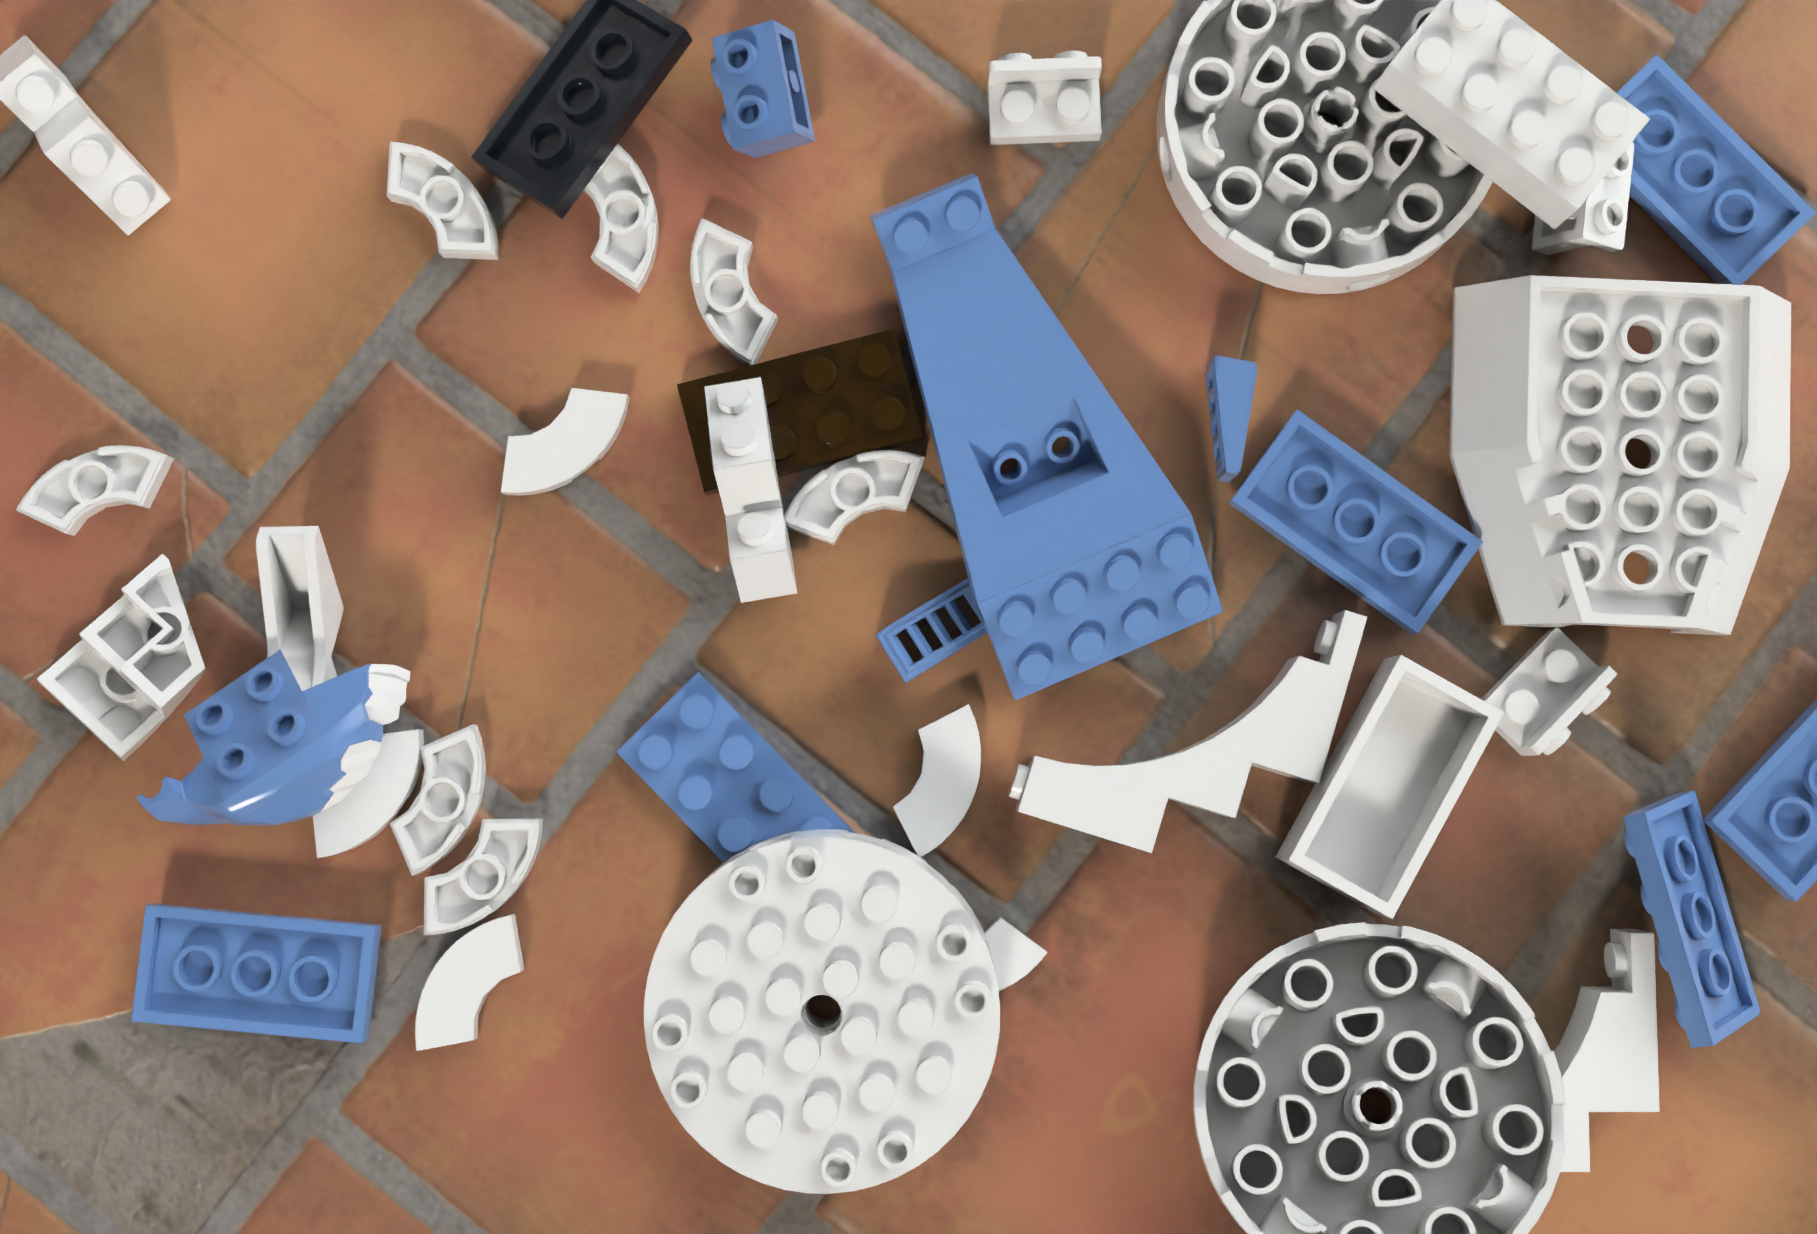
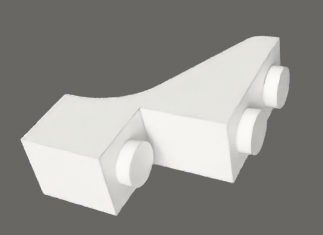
M26 35L22 36L0 55V100L34 132L43 153L128 236L171 200L165 190L88 107L72 87L67 77Z
M761 377L705 386L713 470L725 514L730 562L740 601L743 603L797 594L792 550L781 500Z
M319 526L260 527L256 539V553L267 638V658L281 649L301 690L304 691L337 677L331 656L344 606Z

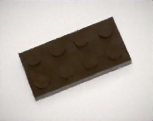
M895 328L677 384L701 482L706 495L718 493L719 490L713 470L705 386L761 377L778 477L846 460L856 456V454L885 450L923 440Z

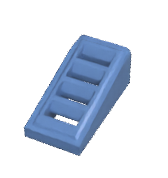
M1212 356L1206 365L1205 376L1215 468L1218 481L1229 483L1241 471L1258 366H1256V362Z
M967 578L879 631L875 636L904 683L907 684L987 634V631L973 598L969 579ZM963 595L981 621L980 624L971 628L955 603V600ZM944 607L962 634L952 640L936 614L937 611ZM925 619L942 644V647L934 652L917 626L918 623ZM905 631L908 632L924 657L916 663L912 661L897 637Z

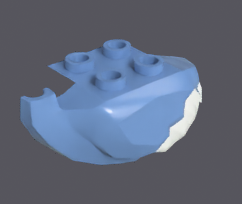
M280 649L184 714L203 755V759L182 781L170 777H165L161 780L162 788L155 797L147 798L140 794L136 798L142 807L157 820L190 825L234 824L243 826H272L300 821L321 813L342 801L369 774L372 764L379 755L383 737V725L399 718L400 706L406 700V687L410 681L411 671L396 665L367 664L302 691Z

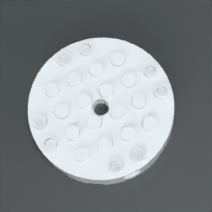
M1440 0L1203 1L1179 39L1162 85L1156 121L1157 149L1167 189L1183 219L1202 243L1236 270L1271 286L1302 293L1341 294L1375 287L1406 274L1438 251L1459 230L1483 201L1493 181L1373 89L1390 62ZM1318 113H1328L1338 120L1341 127L1338 128L1337 125L1327 123L1322 116H1318Z
M841 829L795 831L769 838L737 853L717 867L687 897L663 932L652 959L644 997V1031L651 1067L661 1093L685 1130L701 1147L736 1172L766 1185L802 1193H843L880 1185L900 1177L936 1154L955 1136L967 1121L983 1094L995 1061L1000 1033L999 992L990 946L978 919L960 892L940 873L928 865L924 859L902 846L883 838L881 840ZM815 995L830 996L838 1002L841 1011L833 1019L821 1018L809 1009V1000Z
M1366 922L1340 924L1315 930L1313 933L1294 939L1274 949L1256 962L1225 996L1206 1032L1196 1064L1193 1085L1195 1133L1205 1169L1221 1202L1246 1234H1528L1539 1220L1552 1196L1560 1174L1566 1145L1563 1142L1565 1129L1564 1105L1566 1104L1563 1080L1555 1053L1550 1050L1542 1030L1534 1019V1012L1518 991L1497 970L1480 957L1441 936L1409 926L1398 927L1386 924H1366ZM1368 1089H1377L1383 1092L1391 1103L1389 1118L1382 1124H1374L1367 1121L1361 1113V1095Z

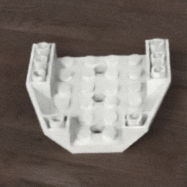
M1535 275L1455 287L1453 289L1449 456L1473 534L1483 541L1478 550L1502 625L1559 628L1578 624L1671 629V633L1731 635L1790 469L1791 302L1761 286ZM1631 326H1641L1651 334L1653 346L1649 354H1639L1629 346L1627 333ZM1631 438L1642 440L1650 449L1651 460L1645 469L1634 467L1626 458L1625 447ZM1631 552L1643 556L1649 565V575L1642 584L1631 582L1624 573L1623 563L1626 556Z

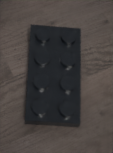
M586 0L471 158L488 173L560 219H563L693 41L684 27L638 0Z

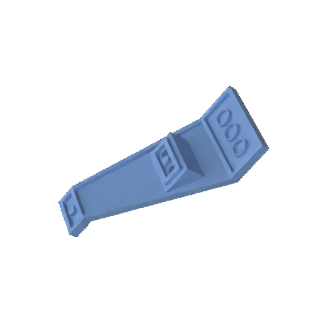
M973 173L870 215L869 217L891 274L972 595L1013 698L1018 700L1224 612L1191 512L996 230L978 177ZM1062 436L1068 437V444L1063 450L1059 452L1052 451V445L1057 438ZM1010 458L1016 459V466L1011 472L1006 474L1000 473V466L1005 460Z

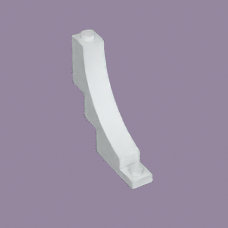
M1344 610L1333 614L1331 621L1324 620L1318 631L1314 646V652L1321 654L1319 662L1301 656L1288 659L1272 683L1251 706L1228 725L1204 740L1180 751L1148 761L1111 766L1071 764L1031 756L1028 766L1018 764L1011 784L1009 797L1018 799L1015 811L1152 853L1168 799L1225 817L1236 818L1251 766L1306 783H1319L1367 616Z
M1610 929L1611 943H1607L1604 948V967L1608 977L1612 978V986H1581L1573 1015L1559 1045L1554 1051L1561 1072L1566 1098L1563 1140L1566 1145L1560 1172H1590L1589 1112H1660L1654 933L1637 929Z

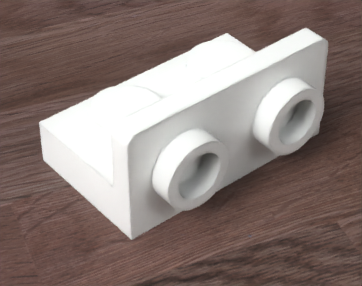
M1065 51L1058 53L1054 58L1032 59L1030 55L1025 53H1010L1001 56L996 61H990L987 74L990 145L1100 141L1102 134L1099 78L1102 70L1101 57H1087V54L1082 51Z
M1633 142L1581 207L1556 229H1553L1535 215L1531 250L1551 255L1589 245L1609 252L1619 251L1624 248L1633 166Z
M1553 627L1547 630L1481 700L1504 712L1495 731L1521 756L1540 755L1542 752L1547 756L1561 747L1570 737L1571 731L1567 726L1581 712L1585 715L1593 712L1608 698L1611 691L1606 686L1618 673L1609 665L1598 667L1558 627Z

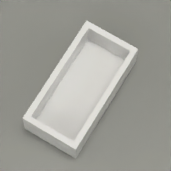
M1440 0L1390 62L1373 87L1374 90L1553 229H1556L1581 207L1650 120L1649 117L1497 0Z
M1403 655L1385 658L1325 765L1320 782L1314 785L1280 847L1276 858L1369 911L1393 919L1504 712Z

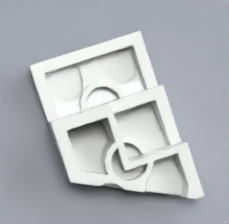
M163 554L122 588L124 595L79 633L82 640L37 678L46 690L123 762L171 715L206 671L169 559Z

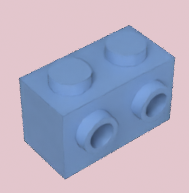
M772 19L711 38L715 58L711 60V72L716 86L722 91L725 113L721 116V124L724 136L732 146V149L750 157L759 158L815 142L795 32Z

